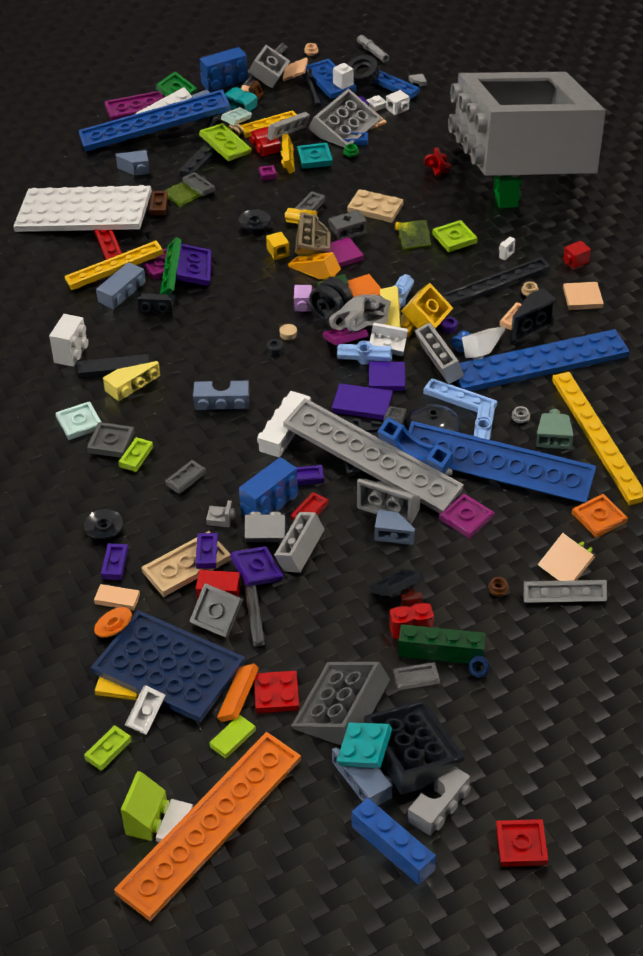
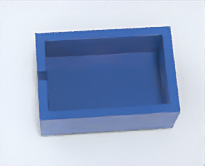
M239 47L199 58L200 70L202 71L201 84L209 92L242 83L248 79L247 55Z
M279 457L240 486L241 515L245 517V515H250V512H261L262 515H269L270 512L279 511L289 501L294 500L298 495L297 468Z

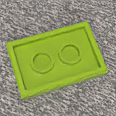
M224 123L200 130L199 135L227 161L251 154L252 149Z

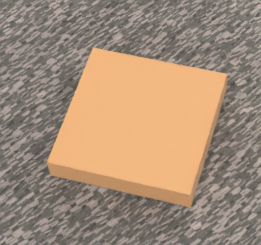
M597 282L563 284L569 310L603 308L604 303Z
M562 533L538 565L559 581L578 580L595 556Z

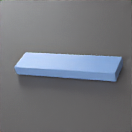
M433 378L430 379L423 394L477 413L479 406L484 403L491 404L494 408L497 406V401Z

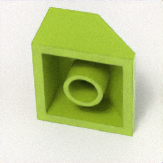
M137 771L122 805L121 814L126 835L152 841L154 834L158 833L161 826V817L168 809L169 800H167L166 791L139 771Z

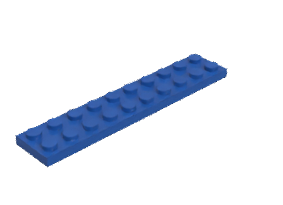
M222 89L78 131L84 150L92 151L99 147L109 146L113 143L123 142L127 139L137 138L155 131L166 130L169 127L179 126L183 123L196 121L197 119L210 117L218 113H225L231 109Z
M616 329L459 363L464 376L456 380L459 388L471 392L629 357L630 351Z
M411 421L408 432L414 437L430 445L438 444L453 452V463L449 468L452 471L580 503H586L596 471L595 465Z

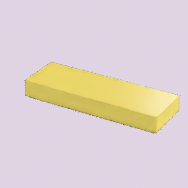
M393 286L380 289V296L391 301L388 320L384 325L402 328L398 287Z

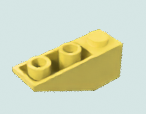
M155 361L113 371L103 378L105 391L117 401L124 399L160 376L159 362Z

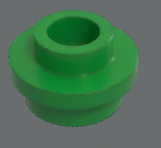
M350 143L345 146L343 152L348 157H354L358 155L359 149L356 144Z

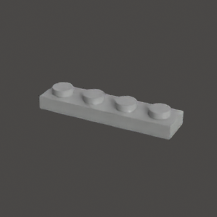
M303 112L272 123L268 128L267 138L274 140L282 137L283 134H290L305 128L310 114Z
M607 580L523 581L524 602L607 601Z

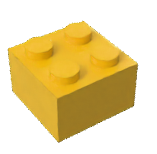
M429 283L417 292L401 312L417 329L429 322L436 328L453 307Z

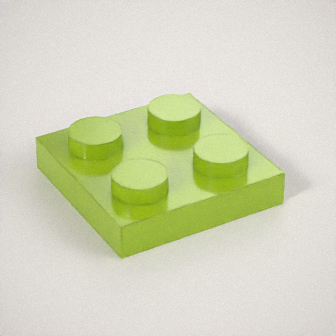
M462 220L432 230V235L448 252L477 243V237Z

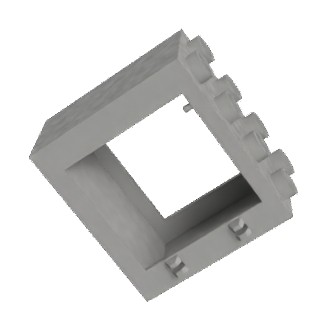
M567 72L459 73L458 83L451 85V101L456 103L455 114L449 115V132L454 133L456 142L463 145L464 153L471 156L472 164H477L485 176L511 175L512 177H518L519 175L560 174V176H566L567 174L598 172L606 110Z

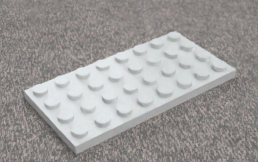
M151 186L28 189L14 223V231L140 229L152 192Z

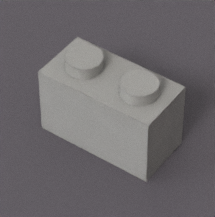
M250 512V515H245L246 542H282L285 538L286 518L285 515H281V512H270L269 515H262L261 512Z

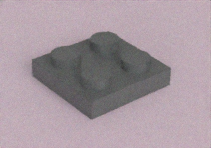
M98 422L87 446L88 453L122 458L135 433L134 427Z
M204 583L189 622L228 638L243 599Z

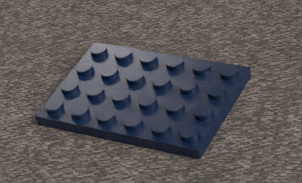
M138 610L131 618L129 624L120 631L91 666V671L137 694H140L143 686L165 694L161 705L201 722L235 677L239 668L243 666L245 657Z

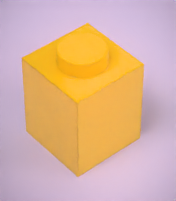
M282 232L266 236L267 250L274 260L290 256L289 242Z

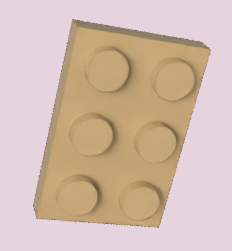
M359 189L348 205L347 212L359 210L363 216L392 223L403 206V199Z

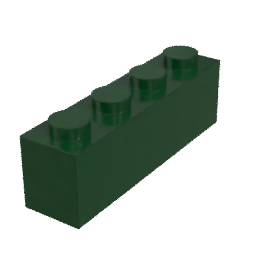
M401 624L398 657L469 664L472 658L484 656L486 633Z

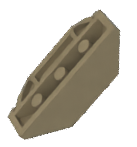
M300 212L295 244L296 254L302 256L330 251L331 232L319 221L316 215Z

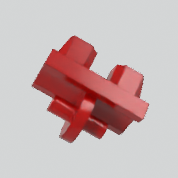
M434 147V154L427 155L424 158V164L427 167H432L435 176L440 177L441 173H449L451 164L446 162L447 155L441 153L439 148Z

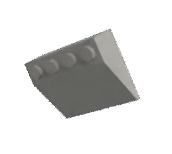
M348 88L314 116L308 129L320 139L345 148L347 144H353L354 140L347 142L344 139H359L362 136L361 132H367L382 117ZM351 132H360L358 135L350 134Z

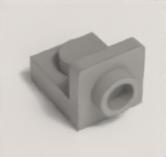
M228 500L226 507L209 506L206 524L209 526L230 527L231 520H234L236 515V509L232 507V501Z

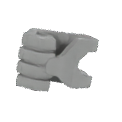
M375 294L355 296L339 311L330 316V326L335 330H342L347 327L349 331H358L368 325H373V323L385 324L388 320L391 301ZM340 317L342 322L336 325V320Z

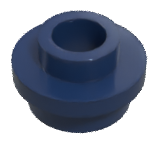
M476 656L469 662V671L475 677H484L490 671V663L485 657ZM482 663L483 670H478L476 664Z

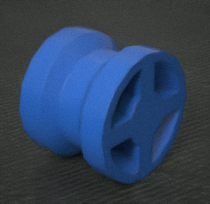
M465 330L460 331L457 336L451 339L452 347L460 353L464 352L462 337L471 335Z

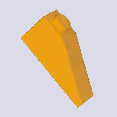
M333 252L297 256L288 264L290 268L317 279L336 277V274L341 270Z

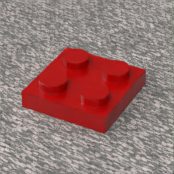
M297 671L256 674L254 679L256 713L299 711Z
M543 819L496 821L500 867L548 865Z

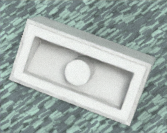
M143 686L125 726L147 735L165 694L148 686Z

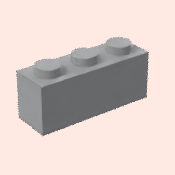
M299 512L276 551L275 557L283 572L300 573L325 530L316 513Z

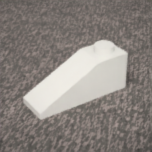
M505 326L490 328L462 337L465 358L473 357V360L483 359V355L489 354L504 333Z

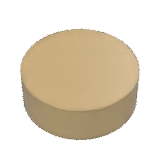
M285 324L280 327V337L282 339L292 340L297 336L296 326Z

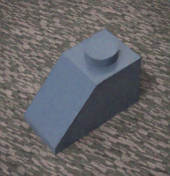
M146 150L116 154L118 169L134 176L150 174Z
M378 510L375 523V541L414 545L415 528L398 512Z

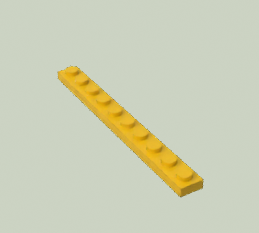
M566 372L553 375L552 381L628 505L643 502V487L571 373Z

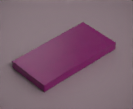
M156 91L105 101L104 104L110 120L113 121L134 115L163 99L164 95Z

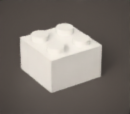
M63 314L49 335L54 363L74 367L77 360L81 358L82 352L88 346L83 317Z

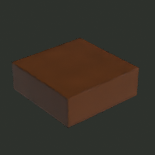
M258 80L253 81L249 87V92L257 96V101L263 95V90Z

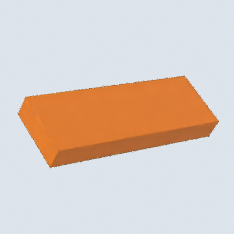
M255 664L242 666L237 671L217 716L221 722L238 718L259 669Z

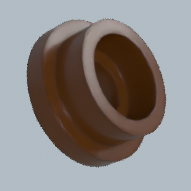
M495 577L490 581L488 590L492 595L503 596L508 593L509 585L504 578Z

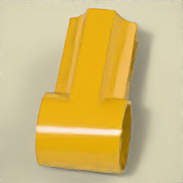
M288 208L285 212L286 222L296 224L299 222L300 212L317 216V211Z

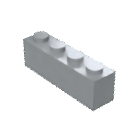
M430 322L415 330L420 345L448 384L464 376L459 361Z

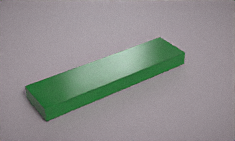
M177 237L167 247L160 294L170 295L174 291L181 247V239Z

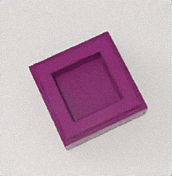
M274 165L259 167L262 181L277 179Z

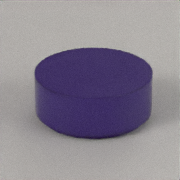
M445 317L440 323V329L443 332L452 333L457 330L458 322L453 317Z

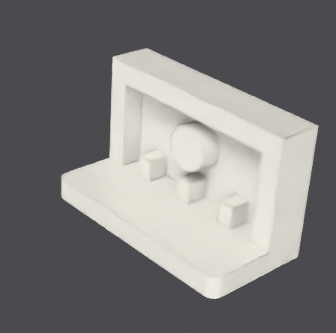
M373 323L370 343L372 346H391L392 354L403 356L408 329Z

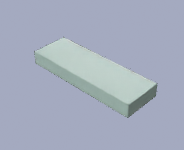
M239 107L222 114L221 119L234 126L250 119L252 114Z

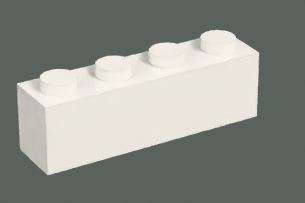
M290 391L288 396L283 398L279 409L275 410L272 419L267 422L263 432H260L257 442L259 443L260 452L276 457L282 455L295 435L294 432L283 427V422L304 398L311 401L310 396Z

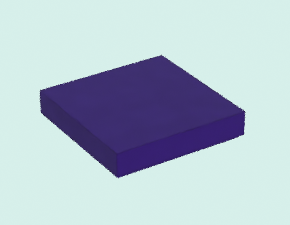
M369 362V388L405 391V362Z
M266 546L235 551L230 555L247 587L282 581L284 577Z

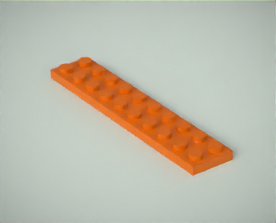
M266 732L114 889L115 894L147 920L151 921L301 761V755Z

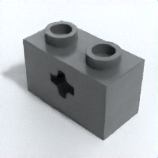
M359 210L329 218V231L336 241L367 234V220Z

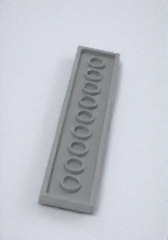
M306 398L301 401L283 422V427L389 486L419 495L420 503L438 513L444 512L463 490L464 484Z

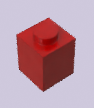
M582 241L573 243L565 247L563 261L573 269L589 263L591 249Z

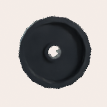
M328 277L311 291L309 302L314 312L320 318L329 321L332 314L339 311L353 298V294L348 285L341 279Z

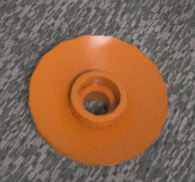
M118 607L104 614L95 624V634L101 638L119 634L131 621L132 613L130 609Z

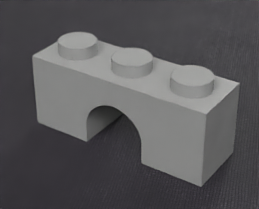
M454 767L434 780V791L442 796L437 799H431L421 793L408 809V822L431 836L435 830H439L443 826L446 816L456 810L459 800L466 798L471 789V786H469L470 776Z

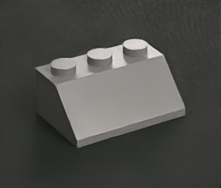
M358 479L357 481L358 509L377 514L378 510L398 512L409 524L413 523L420 510L419 495L367 479Z

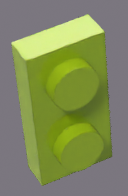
M136 437L119 460V467L137 472L152 450L153 442Z
M114 725L84 754L85 760L102 771L132 741L131 736Z

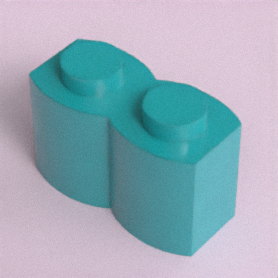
M234 87L225 93L230 109L241 107L250 112L257 107V96L251 92H245L240 88Z

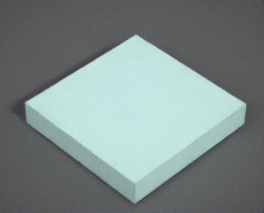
M90 401L56 412V418L68 440L94 432L98 422H101Z

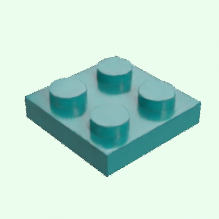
M327 143L297 146L302 169L333 165Z
M349 723L337 758L339 766L381 768L392 731L389 724Z

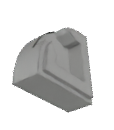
M423 74L409 76V81L412 84L417 83L419 86H427V81Z

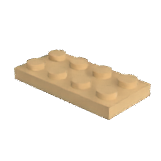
M197 538L142 566V573L161 595L165 597L198 579L199 570L212 571L214 569H196ZM219 541L216 568L231 560V554Z

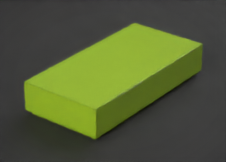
M239 715L237 719H234L209 742L210 747L226 759L256 731V726Z

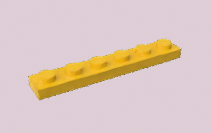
M153 241L64 277L71 290L78 289L81 286L115 274L128 262L139 265L150 259L157 258L164 254L163 249L157 241Z

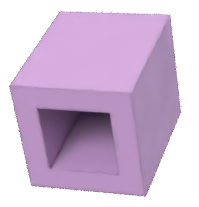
M295 285L294 311L312 310L309 302L312 285Z

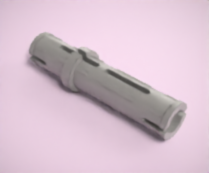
M360 35L357 38V42L366 51H370L383 63L389 60L390 56L376 46L372 40H368L364 35Z

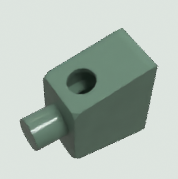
M552 409L549 413H543L537 431L536 447L572 449L573 431L569 416L560 414L558 409Z

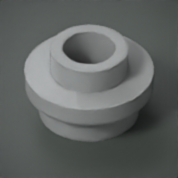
M519 406L512 412V419L517 423H525L529 421L530 413L526 407Z

